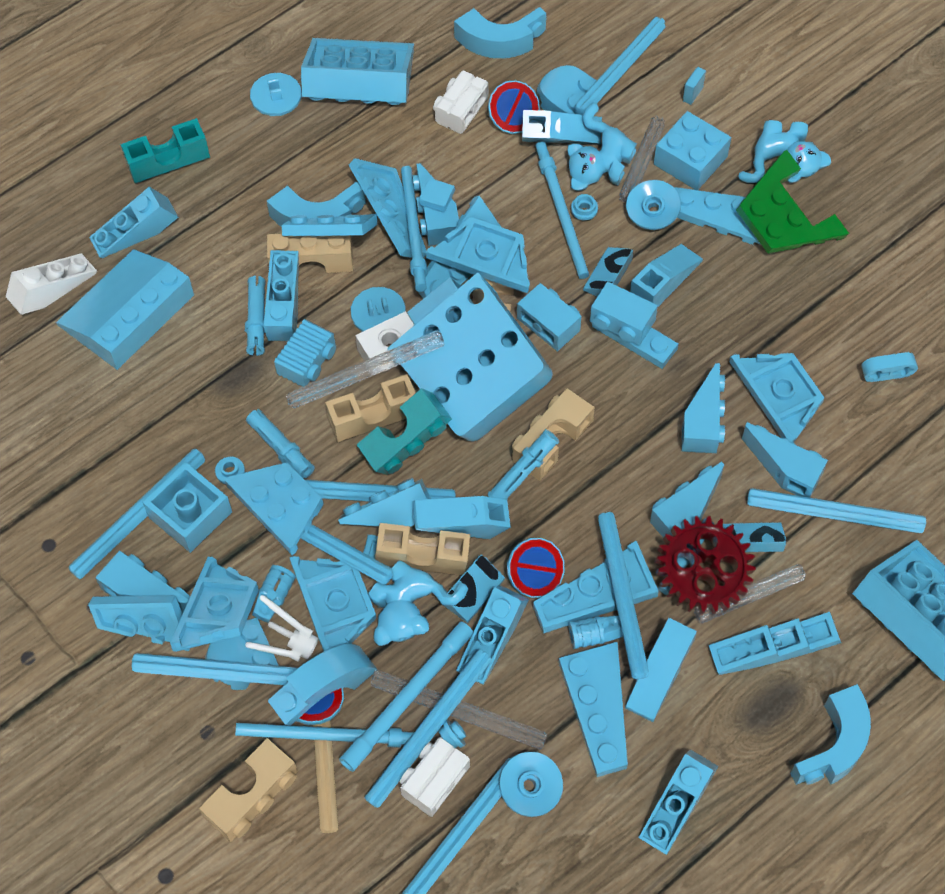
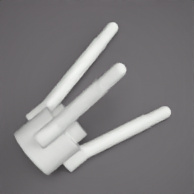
M261 595L260 600L297 629L293 633L273 622L268 623L270 628L290 638L287 647L292 650L246 642L245 646L250 649L289 657L297 662L301 657L309 660L319 638L312 635L313 630L303 626L273 601Z

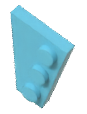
M377 214L339 217L321 215L307 219L305 215L291 216L290 220L282 224L281 227L282 236L364 235L378 224Z
M176 595L92 597L88 603L97 629L129 637L139 634L151 637L153 643L163 645L164 641H171L182 616Z

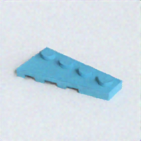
M474 196L470 202L471 206L456 223L457 227L455 230L470 217L499 227L501 226L482 198ZM432 260L427 267L425 275L427 289L419 292V294L424 299L449 277L461 285L472 274Z

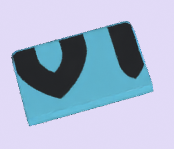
M608 247L585 284L583 291L598 297L607 281L617 286L632 261L633 250L629 248Z
M781 522L733 523L734 529L732 534L735 536L743 533L744 535L739 542L741 544L750 543L751 545L745 552L784 551L786 537ZM723 524V528L727 529L732 524Z
M480 555L447 593L453 594L457 586L463 583L468 587L465 598L456 605L444 606L468 623L490 598L494 587L500 586L505 577L487 558Z

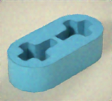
M909 352L872 357L861 365L864 378L869 382L903 378L914 374L918 370L915 356Z

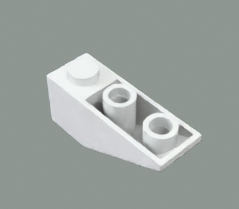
M81 253L11 272L6 298L21 315L40 310L94 276L97 270Z

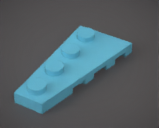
M354 158L349 167L400 256L412 258L404 191L396 168ZM420 234L422 254L424 258L426 256L427 250L425 248L424 242Z
M674 187L681 200V209L677 218L701 227L704 225L716 228L718 233L724 235L730 233L743 238V242L752 245L754 242L760 244L736 211L746 197Z
M634 541L622 552L633 602L636 604L658 597L659 591L637 541ZM606 559L604 563L591 570L589 568L581 573L579 578L569 584L564 583L533 602V608L543 633L568 626V623L571 621L586 620L587 618H593L617 610Z
M618 642L559 658L558 663L596 777L627 769Z

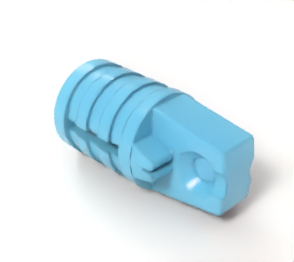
M278 565L271 566L266 579L262 583V587L258 591L252 616L267 623L271 620L275 612L260 600V596H266L280 607L296 579V576L290 570ZM278 579L281 580L276 591H274L273 589Z
M597 616L568 623L573 649L604 644L605 642L623 637L619 616Z

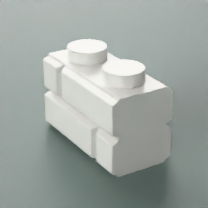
M464 70L460 72L457 78H451L447 85V92L443 97L438 96L433 106L435 121L446 128L450 127L451 130L459 134L465 131L489 97V83L479 77L475 78L474 75Z
M438 738L434 744L429 742L419 755L420 763L415 769L412 767L408 768L400 779L402 784L400 787L401 795L430 817H433L470 768L468 756L455 749L442 738Z

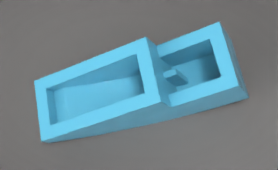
M668 618L647 659L648 677L637 680L625 709L654 722L695 640L696 630Z

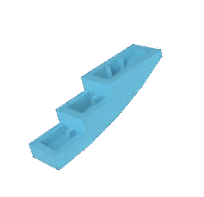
M827 612L801 622L798 618L772 628L765 625L710 644L709 648L719 675L809 654L840 644L841 640L831 613Z

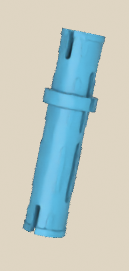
M252 276L247 280L248 320L245 322V332L247 333L246 352L253 355L256 345V356L265 351V329L263 325L266 281L263 277L259 276L256 286V276Z
M257 409V411L253 410L247 416L246 422L278 454V459L282 463L287 462L305 479L313 473L315 467L302 455L300 447L296 443H291L260 409Z
M545 429L530 448L526 447L522 451L523 456L497 485L488 492V497L508 499L535 467H540L544 463V457L559 443V439L551 431Z

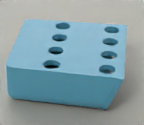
M478 272L387 348L420 389L430 391L436 396L452 418L448 425L454 433L471 442L481 439L546 386L553 376L551 368L499 298L495 289ZM475 289H481L484 292V298L478 304H472L469 299L470 293ZM460 308L462 312L460 320L455 323L449 322L447 314L450 309ZM431 326H437L439 329L438 338L434 341H427L425 338L426 330ZM413 344L417 347V354L413 359L407 360L403 356L404 348Z

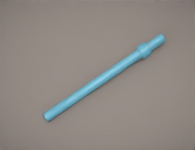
M540 141L535 145L540 159L538 164L541 173L546 177L579 279H585L589 276V272L555 173L557 168L553 157L549 155L546 143Z
M403 166L401 174L412 256L410 271L414 276L415 289L418 292H423L427 289L425 278L427 264L422 254L412 168L410 166Z
M236 723L235 736L354 742L366 730ZM389 728L377 743L387 744V747L400 748L401 744L405 745L414 732H402V728Z

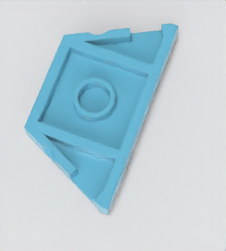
M470 217L458 229L448 233L444 241L436 247L431 246L427 250L426 258L473 275L478 272L487 280L524 293L529 291L530 282L527 275V260L524 253L525 245L522 234Z
M783 353L775 356L757 354L756 358H740V354L732 355L729 361L780 437L795 442L824 400V396L793 353Z
M287 462L229 476L224 479L226 486L291 555L295 554L298 550L297 543L302 534H307L312 525L313 518L318 515L324 505L322 497Z
M208 556L170 641L172 651L177 652L241 636L259 591L257 582L247 576H241L238 571L231 567L227 569L217 564L215 558Z
M296 556L290 557L293 571L323 652L339 645L352 644L376 619L375 610L360 572L342 561L333 562L330 559L317 558V561L300 560Z

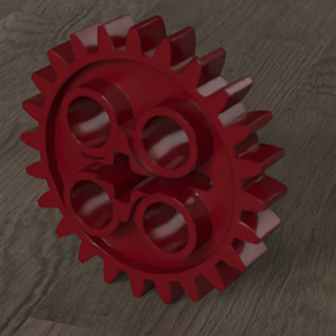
M695 516L692 525L684 519L681 523L682 530L674 525L671 529L673 536L666 534L662 539L667 545H660L657 549L664 556H658L655 560V563L663 566L656 571V575L665 576V579L660 583V587L669 586L671 588L667 597L669 598L676 594L678 596L677 606L681 605L684 601L687 602L688 612L694 606H698L700 615H703L707 607H709L713 615L718 612V605L724 611H727L730 608L729 601L737 605L740 601L738 594L745 596L748 593V589L744 585H751L754 581L747 574H752L756 570V567L747 564L755 558L753 554L745 553L751 546L750 543L741 544L739 542L744 534L739 533L734 536L732 534L733 524L725 529L723 528V519L720 518L716 525L712 524L711 516H707L704 523H701L699 517ZM699 540H709L713 545V549H704L700 545ZM686 545H691L693 550L687 548ZM684 557L688 559L691 567L682 568L677 563V558ZM708 562L710 567L703 569L700 566L701 563ZM720 562L731 564L733 573L724 572L720 567ZM704 580L708 582L711 591L704 592L700 590L697 586V581ZM718 580L722 581L724 586H720Z

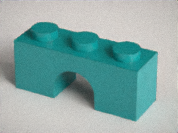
M197 118L172 126V138L164 144L151 145L146 136L120 144L134 183L210 158L206 137Z
M421 388L400 406V409L407 418V427L402 435L395 438L389 429L377 426L357 444V447L375 472L385 475L397 472L403 466L402 462L409 456L419 453L424 448L425 442L431 437L440 435L446 429V424L452 418L432 392Z

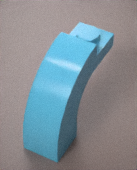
M541 7L511 24L490 22L474 8L454 21L455 39L471 52L489 58H511L527 53L533 49V38L539 37L546 30V12Z
M355 182L335 198L325 202L304 200L289 186H286L267 200L269 216L279 226L289 221L291 216L305 215L307 219L317 218V216L333 215L334 217L351 215L359 212L366 204L365 193L358 182Z
M355 644L339 645L315 656L292 672L286 678L288 683L275 693L268 702L284 724L291 726L326 695L340 688L347 687L355 690L378 669L360 646Z
M858 684L829 695L824 707L835 727V745L821 754L794 765L790 774L796 785L806 781L807 785L818 782L824 778V773L831 785L845 777L856 765L866 748L871 729L869 708Z

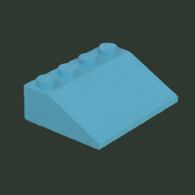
M312 38L301 66L302 97H309V99L315 101L329 98L335 99L338 102L361 100L363 103L382 101L391 105L406 103L409 94L414 43Z
M133 249L69 309L56 324L118 370L194 296L190 278L169 262Z
M916 540L870 570L852 594L888 630L893 632L911 652L918 656L934 674L945 681V565Z

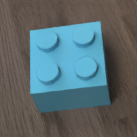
M687 111L657 143L654 165L691 188L699 190L728 157L731 137Z
M186 462L142 502L148 517L190 553L232 513L228 496Z

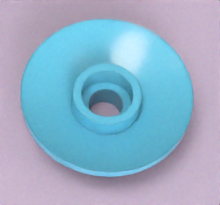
M648 180L638 184L631 190L626 201V210L632 222L648 230H658L669 226L676 220L681 209V200L676 189L660 180ZM651 207L658 208L657 211H650L649 209Z
M524 752L514 756L506 763L500 775L499 787L504 802L511 810L522 816L537 817L548 813L557 805L563 792V779L559 768L549 757L538 752ZM526 780L533 782V791L529 792L524 788Z

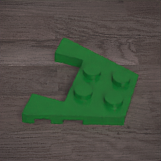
M785 150L736 209L768 254L800 248L802 245L811 243L815 245L822 244L827 240H843L849 234L835 214L813 226L781 184L798 174L801 170L788 150Z

